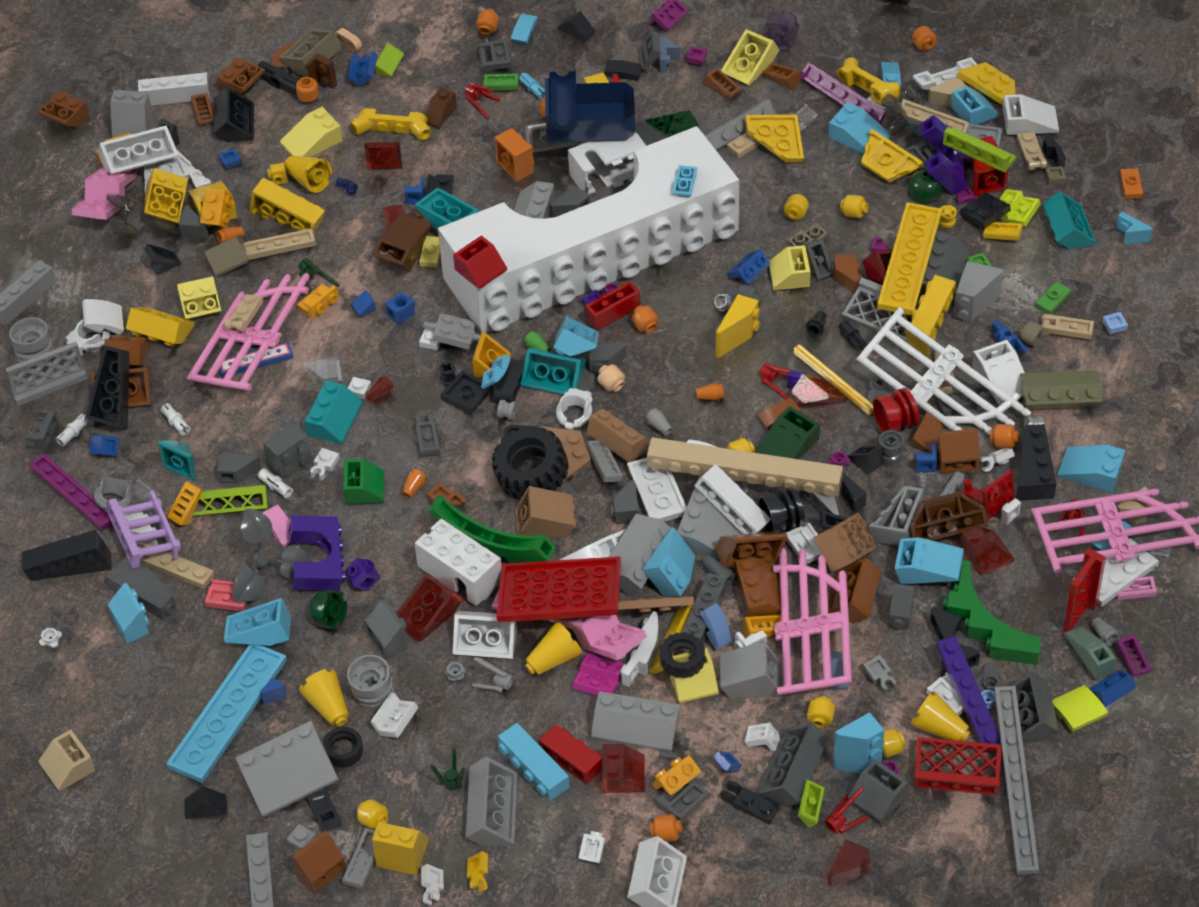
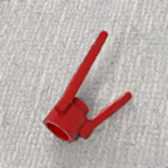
M473 82L469 83L465 88L466 99L486 119H489V116L477 104L475 99H480L482 95L497 101L501 99L487 93L493 92V89L477 85Z
M768 363L763 364L759 372V376L763 378L762 383L770 386L784 399H788V396L770 381H775L778 375L787 377L791 370L772 366Z
M1071 499L1069 502L1080 501V500H1078V499ZM1083 508L1063 511L1058 522L1064 521L1066 516H1068V520L1084 518L1085 512L1082 511ZM1080 526V536H1083L1084 526Z
M863 786L848 801L849 795L846 794L832 813L824 820L826 827L831 832L837 833L839 831L843 834L847 829L868 819L867 816H863L845 825L847 819L843 814L864 790Z

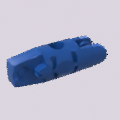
M998 320L992 323L993 336L998 342L1008 340L1014 350L1017 349L1022 354L1027 353L1028 349L1008 327H1005Z

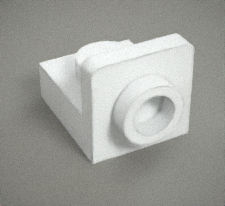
M762 630L756 634H751L745 639L740 632L735 633V648L739 649L764 641L767 644V635Z
M771 723L752 725L748 727L745 743L748 747L766 744L771 751H776L780 737L778 731L775 730Z
M590 831V835L584 833L578 859L600 864L604 845L607 843V839L602 837V833Z

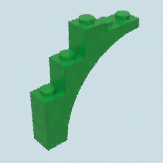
M442 495L435 498L428 510L437 521L443 519L498 557H505L510 563L549 561L556 549V546L544 534L534 536L516 535L481 524L459 511Z
M963 560L959 584L955 583L954 591L950 590L949 597L944 598L943 610L959 616L961 621H965L964 629L968 630L967 638L987 641L986 649L990 650L989 658L1038 665L1042 637L1013 629L992 615L979 600L974 590L970 575L971 561Z

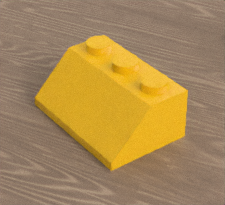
M148 307L130 308L126 329L131 330L133 335L142 336L144 334L148 336L149 340L159 341L160 339L166 345L175 346V344H182L194 327L195 322Z

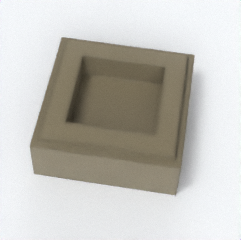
M1063 166L1045 168V175L1049 185L1066 183L1067 178Z

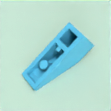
M881 62L882 81L898 82L901 91L899 63Z

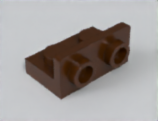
M318 53L309 59L306 64L309 77L315 79L318 84L321 83L334 89L337 86L333 61Z

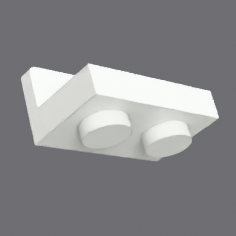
M391 692L371 720V724L379 736L398 738L419 707L415 702L399 700L397 695Z

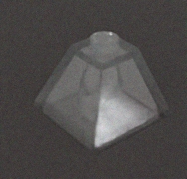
M339 356L302 361V367L323 383L326 380L336 383L342 380Z

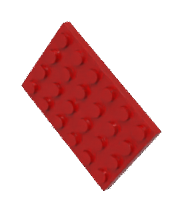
M621 556L502 564L496 615L497 623L618 615Z

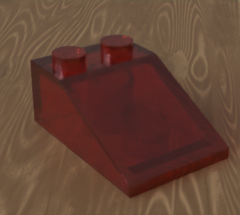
M426 572L396 615L399 618L402 617L407 626L405 631L421 642L448 620L464 599Z

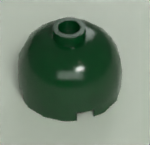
M927 169L915 172L910 177L907 193L914 202L930 204V201L936 200L935 202H937L942 197L943 186L928 174Z
M325 589L316 593L309 606L313 622L325 629H337L338 627L335 626L339 621L343 623L347 614L348 605L347 601L343 599L344 593L334 589Z

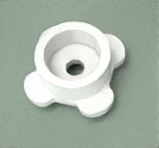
M47 628L41 633L42 639L39 640V644L55 648L58 646V640L62 637V633L54 628Z

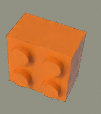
M510 128L495 136L496 162L516 182L534 173L533 147L522 138L520 133Z

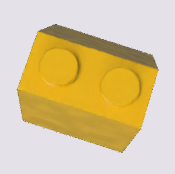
M378 822L372 838L376 867L417 875L429 842V837L419 830Z

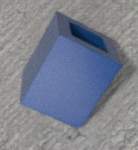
M420 178L419 187H405L406 204H416L424 198V178Z
M91 436L89 454L117 456L119 437Z
M931 443V452L915 453L916 472H936V443Z

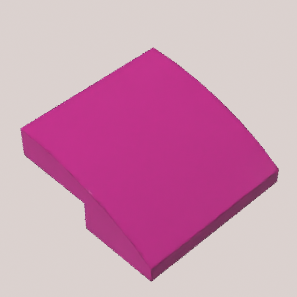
M587 653L580 665V671L573 681L572 689L598 696L599 691L614 694L622 677L620 671L625 663Z

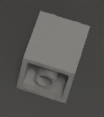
M113 91L110 101L112 138L128 133L136 134L151 130L154 119L148 92Z
M967 261L956 291L954 317L972 321L997 300L1001 293L1003 269Z
M765 641L720 654L718 668L721 679H719L718 683L721 691H724L729 698L782 697V695L777 694V687L782 686L781 662Z

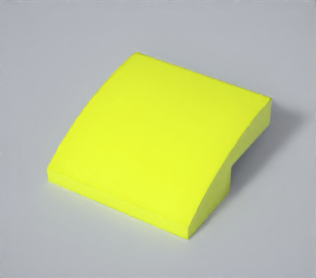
M1006 189L1000 200L1010 204L1011 211L999 219L1009 223L1022 224L1023 227H1026L1040 207V199L1023 197L1022 191Z
M1085 685L1052 700L1055 714L1059 720L1063 718L1071 732L1108 715L1104 705Z

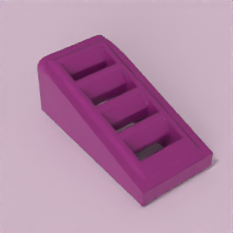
M1135 634L1116 640L1114 643L1115 650L1133 677L1151 672V667ZM1132 652L1135 653V655H1132V656H1129V655H1128L1129 653H1132ZM1138 658L1139 661L1132 663L1131 660ZM1139 665L1143 666L1142 669L1135 670L1134 668Z

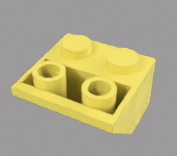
M805 245L786 247L769 260L773 290L810 287V267Z
M213 276L177 284L185 320L222 312Z
M705 648L704 666L698 674L686 678L670 676L679 704L719 694L713 663L707 648ZM687 652L672 657L675 661L687 662L691 660L693 654L692 652Z

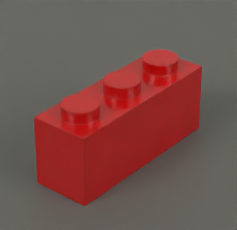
M630 281L584 306L585 321L596 331L634 311L638 306H641L640 291Z
M555 724L539 739V746L559 766L586 785L603 769L601 754L596 750L588 748L582 740L574 738L565 728H560Z

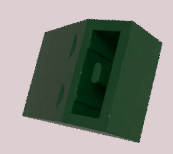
M690 110L645 120V123L650 124L669 137L693 127H699Z
M789 406L777 418L755 453L800 459L820 439V424Z

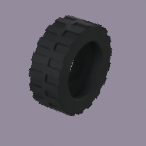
M677 632L663 640V644L660 646V664L663 666V670L670 676L672 675L676 678L692 677L694 674H698L704 666L705 647L700 638L695 637L694 634ZM686 648L692 652L693 656L690 661L678 662L672 657L674 650Z

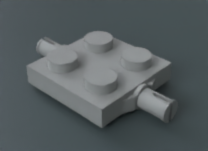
M441 313L436 323L424 321L423 328L433 330V341L468 350L470 344L473 341L479 342L481 336L475 334L476 322Z

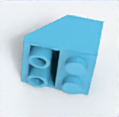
M968 86L952 91L951 108L962 120L969 122V124L978 125L999 116V113L980 92Z
M124 583L108 603V608L113 621L128 644L149 634L147 626L150 624L145 615L147 612L143 603H138L136 591L134 588L130 589L128 584Z

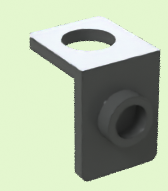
M682 728L681 741H674L677 752L668 754L665 750H661V758H684L685 750H689V738H686L685 728Z

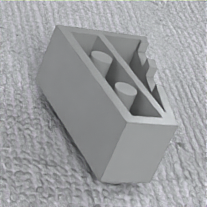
M904 486L892 499L891 505L880 513V517L875 523L872 522L869 525V532L874 542L899 546L900 539L912 538L910 523L921 501L925 500L924 489Z

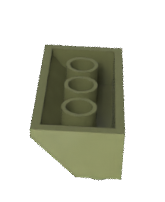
M1096 370L1020 374L1023 407L1030 411L1099 408L1103 402L1101 382Z

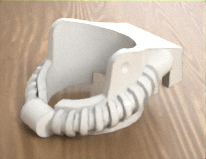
M81 320L76 328L66 337L65 344L77 342L82 356L83 350L86 352L90 350L96 352L102 349L105 339L110 338L111 331L103 329L101 331L103 334L102 338L99 334H96L91 338L85 339L83 338L85 335L96 331L85 327L84 320Z
M570 388L564 393V396L561 397L557 405L556 417L559 423L565 426V429L573 430L577 427L580 428L589 421L592 415V393L576 388ZM578 405L584 409L583 416L574 420V423L567 422V418L563 415L564 411L567 410L568 406Z

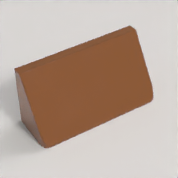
M926 412L913 437L912 447L925 452H931V443L936 442L938 433L942 431L944 424Z

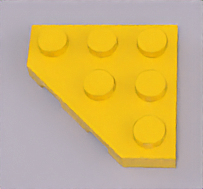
M746 115L745 124L748 135L784 162H803L804 155L797 115Z

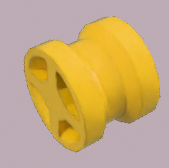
M950 205L942 206L940 208L942 209V215L939 225L944 228L953 227L956 224V208Z

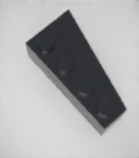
M104 345L85 419L128 429L130 351Z
M1045 424L1025 425L1016 499L1019 501L1054 499L1056 479Z
M92 530L22 551V570L30 581L112 570L111 551L97 531Z

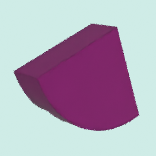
M970 185L960 191L957 196L958 205L975 200V195Z
M874 236L871 253L889 250V246L882 241L883 239Z

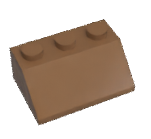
M602 408L590 416L587 434L627 462L633 461L648 451L651 441Z

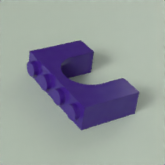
M935 115L920 123L921 134L939 153L926 160L928 174L955 195L968 187L963 155L961 152L943 144L944 131L948 126Z
M290 516L289 542L316 544L324 548L329 555L328 558L320 562H293L291 574L292 590H340L341 583L345 582V571L341 570V567L344 566V556L340 555L343 549V541L339 540L342 527L338 524V517Z

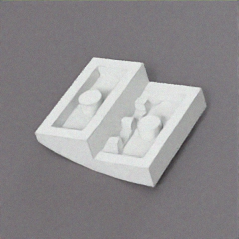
M97 299L83 300L85 327L99 333L103 329L116 334H121L124 331L121 305Z

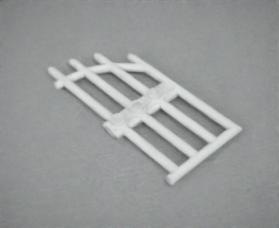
M900 307L856 359L896 390L906 387L867 359L873 350L918 382L910 391L916 404L953 431L963 430L961 427L956 426V424H974L990 435L992 428L983 421L994 417L1005 424L1014 426V421L1003 414L1011 406L1024 416H1030L1031 414L1029 409L1024 408L1018 402L1021 398L1018 393L1009 396L961 360L964 355L950 344L945 349L902 317L904 310ZM897 322L941 355L935 362H932L890 331V329ZM884 336L929 368L923 377L879 345ZM957 366L1005 402L995 408L951 376L950 373ZM945 380L988 412L975 416L938 388ZM934 394L962 416H944L929 405L927 401Z

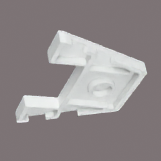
M178 150L179 157L144 166L145 193L148 179L154 168L191 179L195 189L210 185L211 181L208 178L206 179L201 171L196 170L191 165V162Z

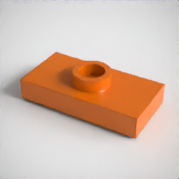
M1120 169L1124 198H1143L1139 170Z

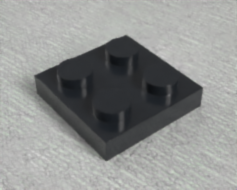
M985 192L960 209V215L985 229L1010 212L1011 207L1010 204Z
M462 370L440 395L442 400L473 414L493 391V385L483 389L481 388V379Z

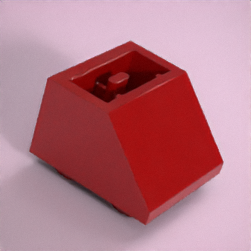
M482 235L453 254L454 269L478 289H481L507 271V266L495 246Z

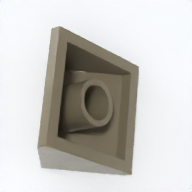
M242 235L204 251L216 277L249 262Z

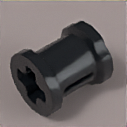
M446 361L439 365L441 373L440 382L444 386H448L456 378L454 363Z

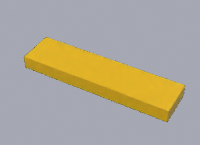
M685 605L677 610L664 639L677 632L682 633L693 606ZM660 647L648 670L653 675L664 671L663 666L660 664Z

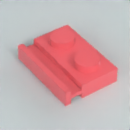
M212 579V584L205 599V607L233 611L245 610L247 601L234 602V582Z

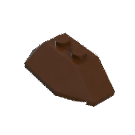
M955 492L921 501L910 523V532L912 538L920 537L933 541L984 528L989 525L984 506L961 492Z

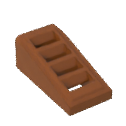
M771 63L762 72L764 77L791 90L801 81L799 70Z
M718 67L708 73L703 82L728 99H731L741 91V88Z
M208 93L191 96V103L198 126L213 124L214 114Z

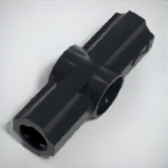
M261 61L258 64L259 67L265 69L261 76L270 80V83L275 88L280 89L283 87L297 94L296 83L300 79L293 76L286 67L277 68L266 61Z

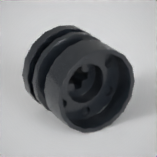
M793 487L786 488L785 491L779 490L778 497L774 493L759 497V508L771 518L765 526L767 532L782 533L785 532L786 526L789 529H794L795 526H804V509L800 497Z

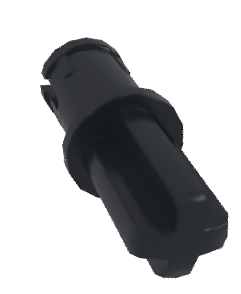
M848 320L842 321L839 324V329L846 335V339L852 342L859 350H863L867 346L866 341L860 336L859 330L855 329Z

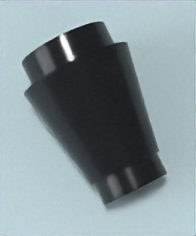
M818 311L807 322L806 330L809 335L819 336L823 333L827 318L825 312Z

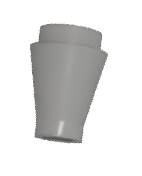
M655 408L646 415L647 424L661 432L664 436L672 432L673 428L661 410Z
M1099 617L1092 621L1091 626L1094 628L1099 639L1107 646L1114 645L1116 640L1119 639L1118 630Z

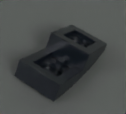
M607 60L604 74L613 77V74H617L619 79L625 76L638 81L641 76L642 67L641 64L630 61Z
M1044 134L1042 148L1046 159H1053L1056 167L1063 166L1065 168L1066 157L1062 148L1052 137Z
M327 789L307 797L322 833L325 830L329 831L342 826Z

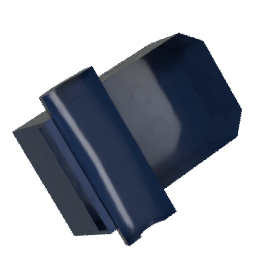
M569 71L565 76H560L557 72H549V78H545L547 142L627 140L635 134L634 88L626 82L576 84V71Z

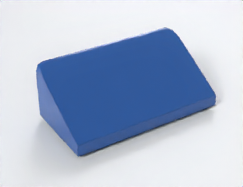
M1118 670L1089 690L1093 692L1104 707H1107L1134 690L1136 686L1133 675Z

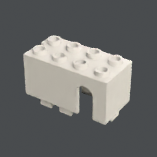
M635 132L627 140L589 141L568 150L569 175L576 185L589 195L596 192L591 185V181L588 180L589 174H596L606 188L622 186L625 180L632 182V179H634L633 151L645 147L646 144Z
M440 519L431 527L430 534L427 535L425 533L415 542L417 566L427 572L437 582L443 583L452 592L459 591L458 578L462 580L466 586L467 600L475 606L482 600L485 601L500 584L501 558L443 519Z

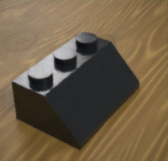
M226 86L214 97L213 134L226 142L253 140L254 102Z

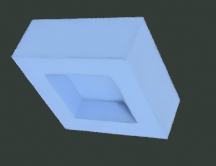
M1121 312L1103 316V323L1110 334L1127 330L1128 324Z

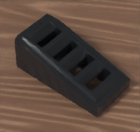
M843 472L840 490L853 511L857 512L866 506L867 493Z

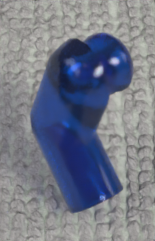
M337 178L336 187L348 188V194H356L358 186L352 180Z

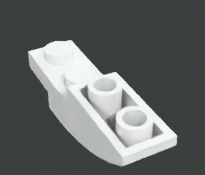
M626 529L600 539L560 560L609 557Z
M653 611L650 617H646L642 630L645 631L647 637L638 646L634 647L628 664H624L620 671L622 684L630 687L638 673L647 675L655 658L658 647L657 612Z

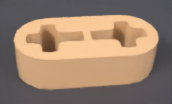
M340 28L335 32L340 45L351 52L356 53L362 48L360 39L346 29Z

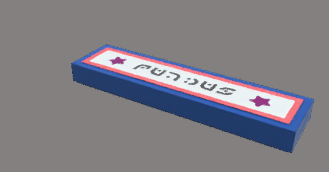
M289 342L279 343L274 348L268 347L257 368L293 359ZM259 349L247 352L235 374L246 372ZM237 355L225 358L219 368L222 378L226 375Z

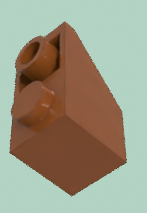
M856 254L834 255L835 281L855 294L861 280V275H858L860 273V262H857Z

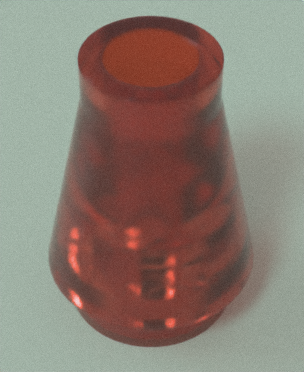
M386 376L379 377L365 394L373 402L390 393L394 386Z

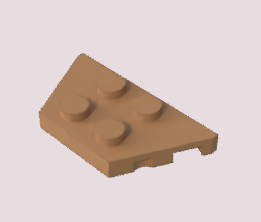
M541 426L546 428L547 431L550 430L555 433V436L560 439L569 463L566 479L570 476L574 477L580 470L591 465V458L581 431Z
M661 597L619 601V610L638 608L639 612H649L652 607H658L659 611L671 610V606L694 605V597Z

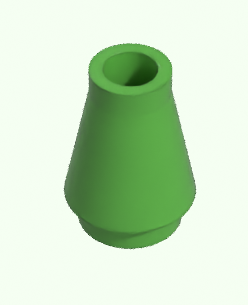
M531 331L524 339L528 348L551 351V348L538 332Z

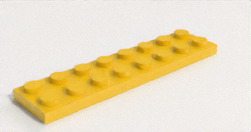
M906 203L877 309L895 312L900 307L904 310L903 314L913 315L942 215V209Z

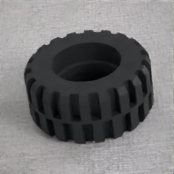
M529 426L527 429L525 427L519 428V431L510 432L508 437L504 436L500 441L501 444H497L494 449L492 469L502 490L514 499L519 498L521 500L529 486L556 491V488H560L563 484V479L567 477L569 463L560 439L555 436V433L550 430L547 431L546 428L539 427L536 429V426ZM535 456L544 457L543 462L534 469L528 471L516 470L518 465L525 459Z

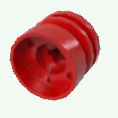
M907 388L892 391L891 396L883 394L873 399V413L882 432L888 430L899 432L901 427L908 429L910 426L918 425V407L913 395Z

